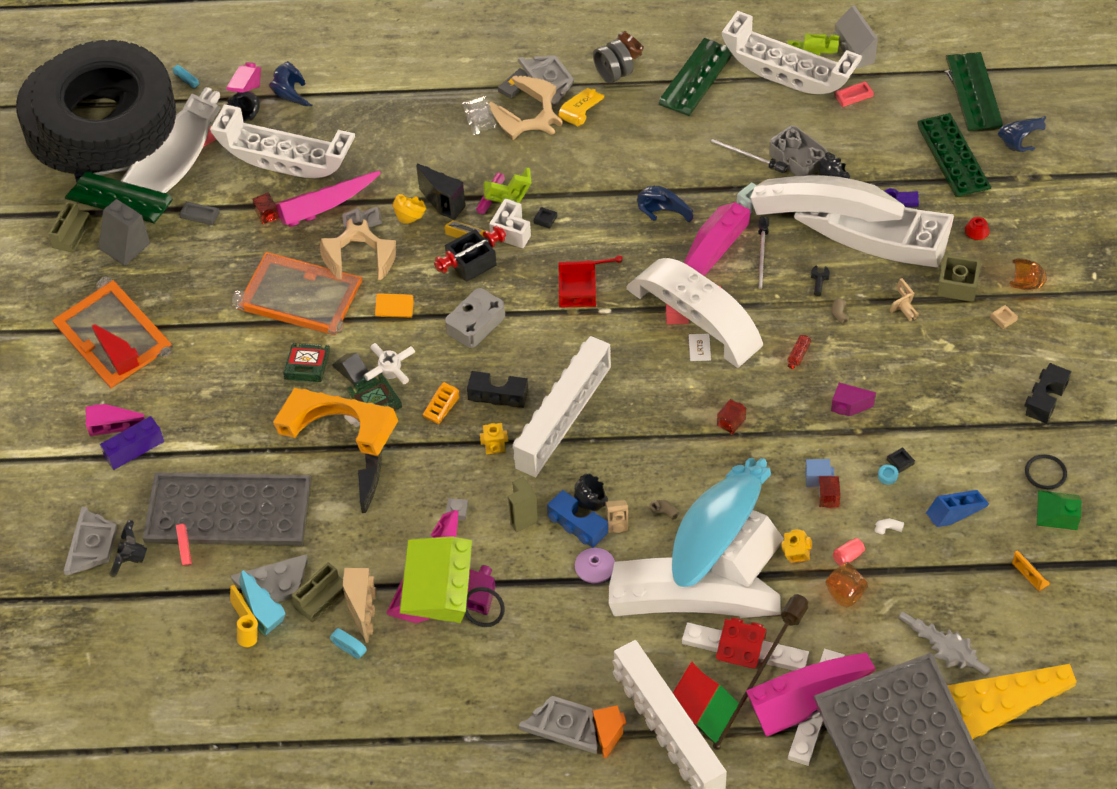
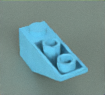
M243 570L239 577V583L244 600L257 619L258 630L266 636L283 621L286 613L279 603H275L270 598L268 591L261 588L256 583L255 578Z

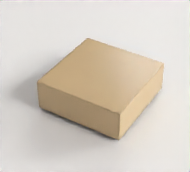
M1004 305L991 313L990 318L1004 329L1016 322L1018 316Z

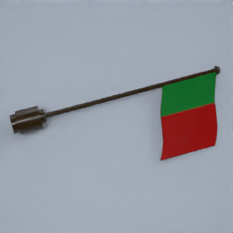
M795 594L788 600L781 612V617L785 624L747 690L755 685L788 625H799L808 609V600L804 596ZM691 661L673 691L674 696L694 725L713 742L715 750L721 748L722 740L748 697L747 692H745L738 703L721 685L702 673L693 661Z

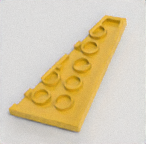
M1065 664L947 686L972 739L987 734L989 730L997 726L1000 727L1026 713L1028 709L1043 704V701L1056 697L1075 687L1077 681L1071 665Z

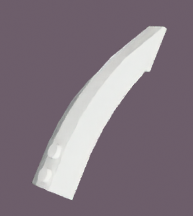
M816 175L767 179L755 186L751 195L756 215L783 212H823L865 219L866 222L902 219L905 209L901 202L875 185L835 176Z
M905 207L902 219L866 222L865 219L823 212H796L794 217L796 220L828 238L864 253L903 263L938 267L945 253L954 214Z
M672 558L614 562L609 585V606L614 616L663 612L714 613L739 616L740 618L781 615L780 594L757 577L749 587H746L712 573L711 568L695 585L681 587L675 583L673 578Z

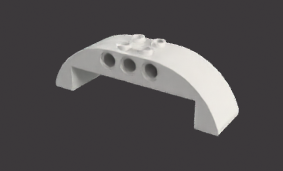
M740 11L735 13L722 31L723 40L730 52L750 71L805 93L826 94L838 90L847 82L862 59L861 55L846 50L839 62H835L752 31L753 16Z
M225 104L210 129L218 142L239 159L263 169L304 178H320L335 172L340 167L355 138V133L338 130L333 141L327 142L243 122L241 108Z
M670 258L658 259L627 285V290L639 299L648 292H651L724 344V359L737 368L763 346L761 336L755 324L743 307L721 287L678 260Z

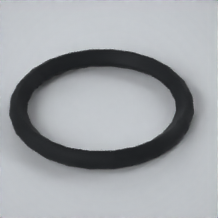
M1041 454L1032 457L1026 463L1025 475L1034 486L1049 490L1058 488L1065 482L1067 469L1060 459L1052 455ZM1040 458L1054 460L1061 466L1063 477L1057 484L1041 485L1035 482L1029 474L1031 463Z
M477 587L467 593V601L475 592H488L499 601L501 610L496 620L490 623H482L471 617L466 603L465 616L468 620L480 627H491L498 624L505 612L504 602L499 594L486 587Z

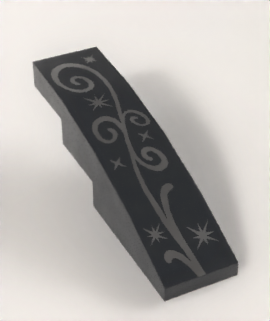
M382 450L378 456L365 454L366 469L358 470L359 497L362 513L367 512L376 491L380 476Z

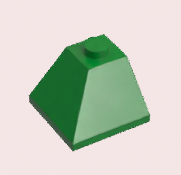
M1038 490L1036 526L1078 530L1082 504L1080 496Z

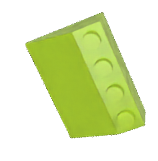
M458 537L410 539L407 541L400 613L461 623L466 612L472 540Z

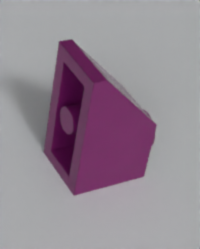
M839 382L832 399L831 411L839 415L852 416L872 408L875 404L876 392Z

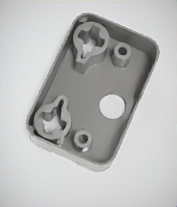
M793 125L787 127L770 140V156L778 162L781 161L788 164L787 169L796 176H813L819 171L820 161L825 156V153L828 152L826 148Z
M482 288L475 289L446 317L447 334L469 348L476 347L504 320V302Z

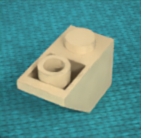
M626 500L605 502L608 532L621 533L628 531V505Z

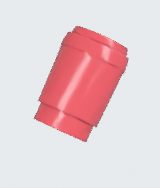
M858 538L843 544L834 550L833 558L839 566L848 565L865 551L864 544Z

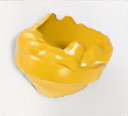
M398 194L392 205L397 219L403 224H409L422 218L426 210L424 201H419L417 196L411 199L403 194Z

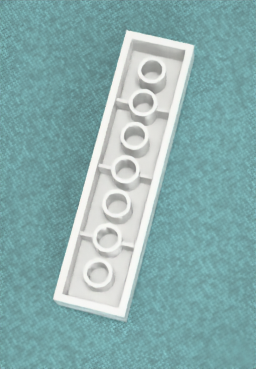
M592 336L582 343L578 354L572 357L569 367L563 370L560 380L554 383L549 396H545L540 409L534 412L531 422L524 426L521 436L515 439L513 443L515 469L535 478L537 477L611 368L609 343Z
M634 640L614 651V660L612 661L615 679L618 682H622L627 697H632L638 713L645 716L648 728L651 731L654 730L657 734L656 737L660 746H665L671 762L678 765L683 780H688L691 789H726L727 771L638 642Z

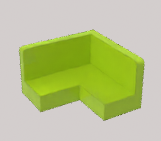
M526 167L521 176L514 174L508 186L485 181L483 184L485 199L500 203L504 199L520 203L532 184L530 168Z

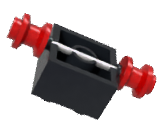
M496 225L493 227L492 232L484 231L482 237L474 229L446 244L445 257H435L434 266L438 272L443 274L447 273V268L451 266L467 282L497 266L496 252L493 247H495V242L503 243L505 241L506 233L502 227L499 228Z

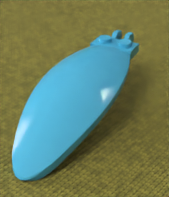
M749 458L745 463V467L743 465L734 466L725 479L704 492L689 508L678 528L673 547L672 573L674 581L678 586L688 587L698 583L739 533L757 502L762 484L771 475L770 468H767L765 459L760 458L756 462L754 458Z

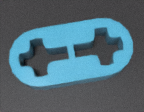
M337 628L330 635V640L337 647L357 659H360L367 651L366 647L359 640Z

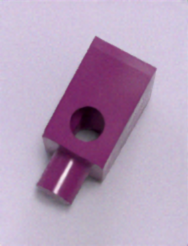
M482 565L478 572L469 570L468 592L477 587H486L495 591V578L490 576L492 569L489 566ZM484 591L473 593L468 598L467 609L487 616L493 595Z

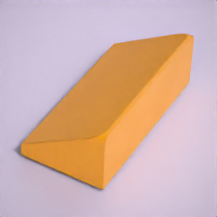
M376 295L375 316L412 318L414 308L413 295Z

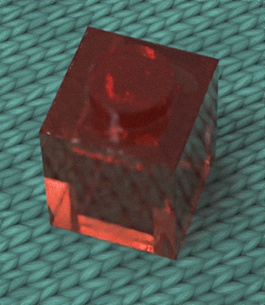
M269 192L252 198L255 212L262 224L279 218L277 206Z
M730 399L717 414V426L734 434L746 420L747 408L743 404Z
M819 476V507H839L841 497L839 476Z

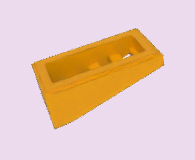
M443 382L424 411L423 417L436 424H440L460 398L459 390Z

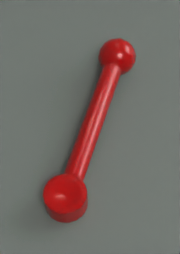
M617 255L615 258L597 260L595 264L615 261L621 263L623 257Z

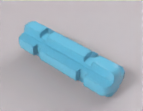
M180 65L173 67V73L192 88L199 85V80L183 69V67Z

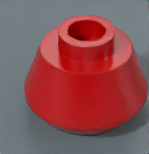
M973 217L966 224L965 233L973 240H982L989 235L990 228L984 218Z

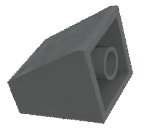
M116 199L103 210L99 249L125 266L144 250L150 242L142 215Z

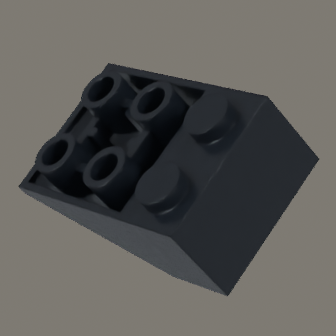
M417 163L419 190L439 214L455 220L466 206L463 182Z

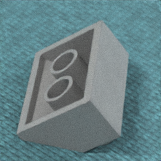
M851 6L835 23L833 35H840L839 44L843 52L848 50L862 56L861 61L856 67L858 69L875 63L878 38L856 6Z

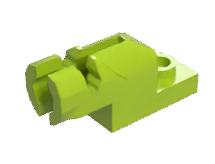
M805 33L804 42L788 40L787 44L818 56L821 53L833 54L838 53L840 35L831 34L830 37H827L826 34Z

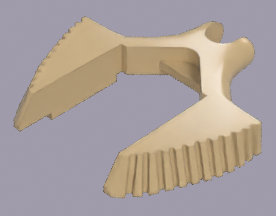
M526 76L512 77L516 87L542 102L543 110L535 119L521 121L519 117L503 107L497 106L493 102L489 103L490 110L495 119L512 140L522 132L529 130H541L553 135L556 132L550 124L558 126L563 124L562 119L553 112L551 99L556 93V86L543 79Z
M349 219L346 223V230L337 238H321L320 255L328 269H330V272L336 275L338 279H341L342 275L341 248L351 241L365 242L373 249H376L378 280H382L383 276L388 274L396 258V240H384L375 236L369 230L368 222L365 219L362 220V225L359 226L354 225L352 219Z

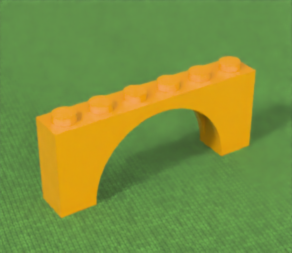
M294 388L273 421L279 435L295 438L305 426L318 418L334 414L348 415L360 422V430L356 442L361 453L378 456L395 428L398 419L394 409L389 406L384 407L373 403L360 402L355 399L331 396L322 392L317 393L307 389Z

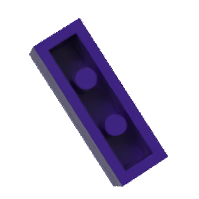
M150 416L104 441L100 446L104 458L112 469L115 470L162 444L164 439L160 427Z

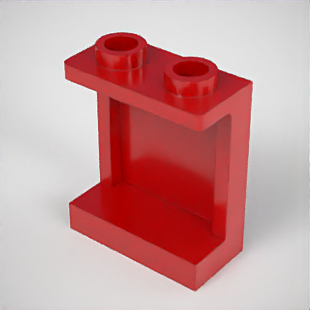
M595 261L559 262V308L596 307Z

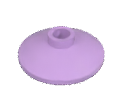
M589 548L577 556L575 571L586 582L601 583L611 577L615 560L604 549Z

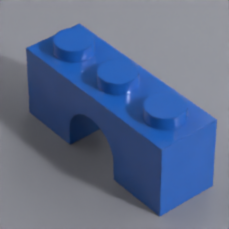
M562 490L547 504L549 519L554 523L560 524L569 534H574L583 544H588L594 548L608 534V521L594 511L584 518L574 516L578 512V500Z

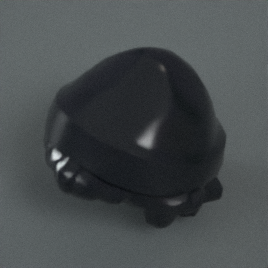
M250 91L237 92L228 99L227 105L241 108L244 123L247 120L252 121L259 112V98Z
M830 152L825 153V156L820 161L819 176H835L850 179V174L845 170L846 164L841 163V159L836 158L834 154Z
M590 473L580 476V479L576 482L574 498L578 500L580 508L598 511L606 506L605 502H608V498L603 488L604 483L599 482V478Z

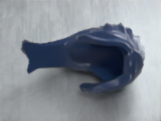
M289 61L279 65L275 69L274 79L269 84L272 91L287 101L303 106H312L313 104L300 97L294 89L295 83H299L301 86L306 84L300 71Z
M1046 116L1037 119L1020 120L1004 125L999 130L998 135L1009 150L1017 152L1033 151L1035 147H1023L1022 140L1034 130H1045L1046 124L1044 121Z
M647 186L638 194V208L653 221L657 220V216L652 212L664 209L681 214L687 222H691L693 219V209H690L676 194L662 186Z

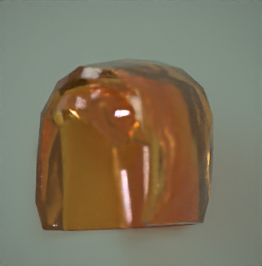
M1020 258L1013 260L1012 263H1015L1014 282L1010 281L1011 287L1033 291L1044 286L1047 276L1039 263Z
M849 562L844 563L833 571L826 580V586L832 598L845 608L854 605L868 588L867 581Z

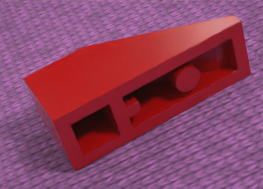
M92 325L96 338L119 376L139 366L137 358L140 356L135 347L131 348L127 341L98 325Z

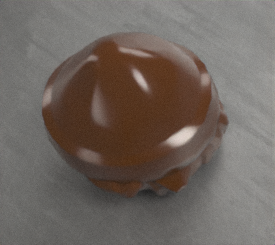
M627 31L618 34L616 39L626 46L632 60L642 55L644 46L635 37L628 34Z

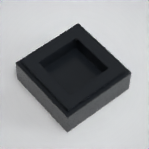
M541 207L533 219L534 224L550 229L557 218V212Z
M903 447L887 456V461L897 468L898 473L913 466L915 460Z

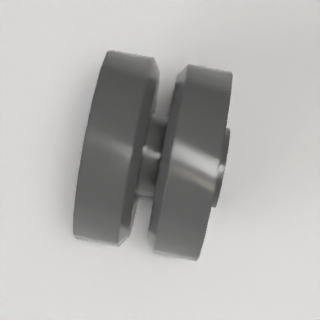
M615 39L607 43L606 46H601L593 51L595 67L605 82L613 83L619 80L620 77H625L633 72L632 57L620 40Z

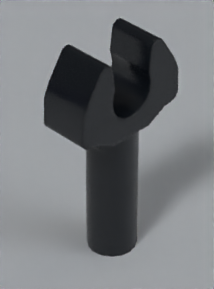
M816 265L811 270V278L816 280L814 295L821 296L823 281L829 280L830 271L825 266L824 272L818 273V266Z

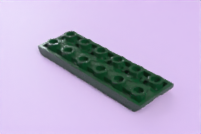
M703 38L661 96L659 105L690 116L733 56L728 47L713 40Z
M982 53L946 55L967 131L1001 128L1003 126L1001 114Z
M951 113L918 120V128L955 197L991 189V185Z
M85 172L65 196L67 200L103 210L117 199L141 214L143 221L154 224L173 201V198L167 193L90 172Z

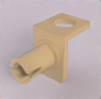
M901 278L896 289L903 297L892 303L890 312L893 313L901 310L908 320L912 321L919 316V313L910 304L915 293L904 279ZM902 286L906 289L907 294L903 291Z

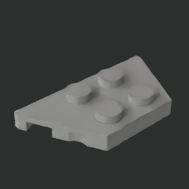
M556 55L546 57L534 56V59L518 58V63L529 77L543 79L556 86V93L551 99L552 108H555L574 82L573 77Z
M82 506L64 567L65 575H71L108 563L118 530L117 525L109 520H105L99 514L91 513L88 511V508Z
M307 554L245 572L251 574L255 578L256 583L268 591L270 598L275 603L291 599V595L301 587L300 585L305 575V566L308 564ZM241 573L231 575L233 583L241 588L239 583Z
M551 696L545 701L543 706L538 707L532 712L533 715L519 724V730L597 754L593 712L590 707Z

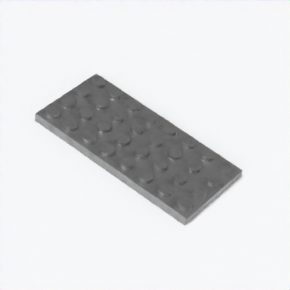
M155 473L143 541L144 543L179 544L176 525L185 524L189 544L303 546L311 476Z

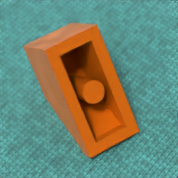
M618 705L593 711V721L603 758L609 756L623 735V725H626L624 712L620 713Z

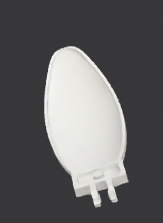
M206 87L199 97L191 94L183 110L176 115L175 124L168 139L165 142L163 141V145L156 149L153 154L132 164L121 181L166 193L175 186L192 167L203 148L210 122H213L221 109L216 104L220 98V92L214 91L212 93L211 88Z

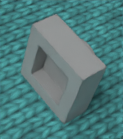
M448 498L446 513L457 510L458 520L466 521L468 500Z

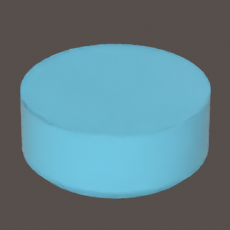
M888 464L881 466L878 471L879 481L886 485L895 483L898 479L897 468Z

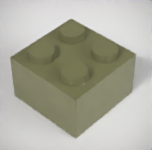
M944 254L937 296L974 302L981 260Z

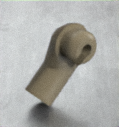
M838 298L833 302L832 315L844 325L849 320L843 313L846 301Z
M654 500L649 505L652 512L666 513L672 520L679 516V512L666 500Z

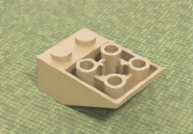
M344 568L343 589L347 607L364 641L369 643V635H373L371 617L375 615V606L372 604L373 599H376L374 576H370L369 568Z

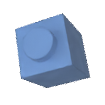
M806 459V487H830L831 479H834V467L830 466V459Z

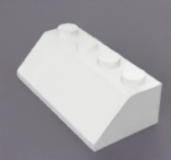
M752 510L739 533L712 566V573L749 587L782 544L784 538L768 516Z

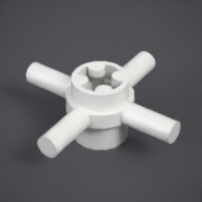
M376 343L371 345V350L379 357L378 367L364 374L365 379L369 381L382 373L383 377L387 379L397 377L403 384H406L409 379L400 370L401 361L415 353L413 347L410 346L397 354L391 350L383 351Z

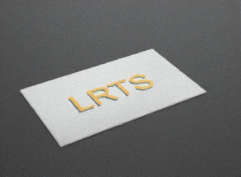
M689 334L690 361L711 360L709 334Z

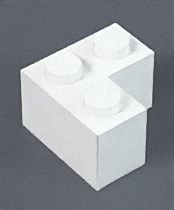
M504 199L489 224L490 232L493 231V227L496 225L499 228L502 227L506 233L504 243L524 248L531 237L530 222L522 219L520 203Z

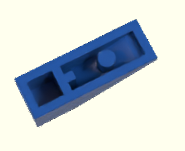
M978 490L941 495L936 497L926 511V514L937 527L948 526L986 508L989 503Z

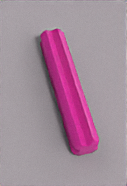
M496 173L492 182L502 184L505 180L504 174ZM483 195L476 208L477 213L484 215L492 200L485 199Z

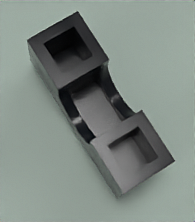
M1049 363L1047 369H1042L1039 376L1040 382L1034 384L1032 397L1028 396L1024 405V407H1027L1025 415L1047 424L1057 402V398L1048 394L1053 393L1062 396L1069 383L1072 371Z
M471 371L467 386L468 400L524 408L529 390L528 378L509 376L505 385L496 387L491 385L490 373Z

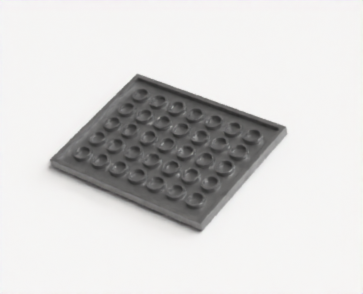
M932 653L914 658L813 697L853 789H996Z

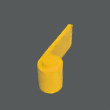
M586 88L562 105L559 111V118L578 127L584 124L586 111L603 100L605 95L596 92L595 89Z
M231 585L230 602L240 616L237 621V643L243 647H252L257 642V619L246 604L243 595L239 593L235 585Z

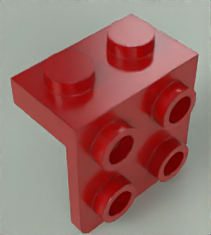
M731 617V620L725 619L716 654L717 660L755 669L758 665L763 640L766 639L767 635L766 628H763L764 625L751 622V625L745 624L743 620Z

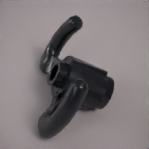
M131 519L127 520L123 528L121 539L125 541L119 543L116 552L119 555L115 557L112 569L109 572L111 577H115L118 574L122 563L127 561L142 563L147 548L136 542L132 530L134 522Z

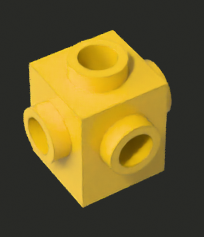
M502 423L483 425L480 441L481 445H485L486 454L505 452L504 442H508L507 430H503Z
M798 529L784 533L782 550L789 562L809 561L810 549H812L811 537H808L805 531Z

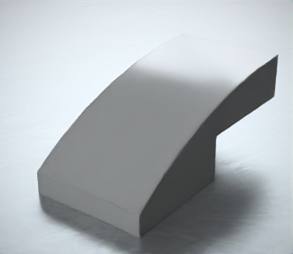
M378 206L363 212L357 208L342 214L345 229L349 219H352L353 224L357 226L362 225L363 219L368 222V227L382 224L381 210Z

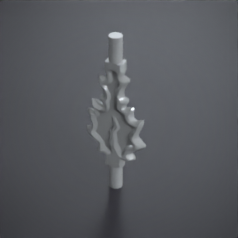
M903 611L898 618L910 625L913 631L918 632V637L927 638L930 640V644H934L931 649L938 653L933 656L947 661L946 667L959 665L960 669L965 666L973 667L984 675L990 672V668L978 661V658L974 656L976 650L971 649L970 638L964 639L958 631L953 634L950 629L944 635L943 631L938 632L933 623L927 626L922 620H916Z

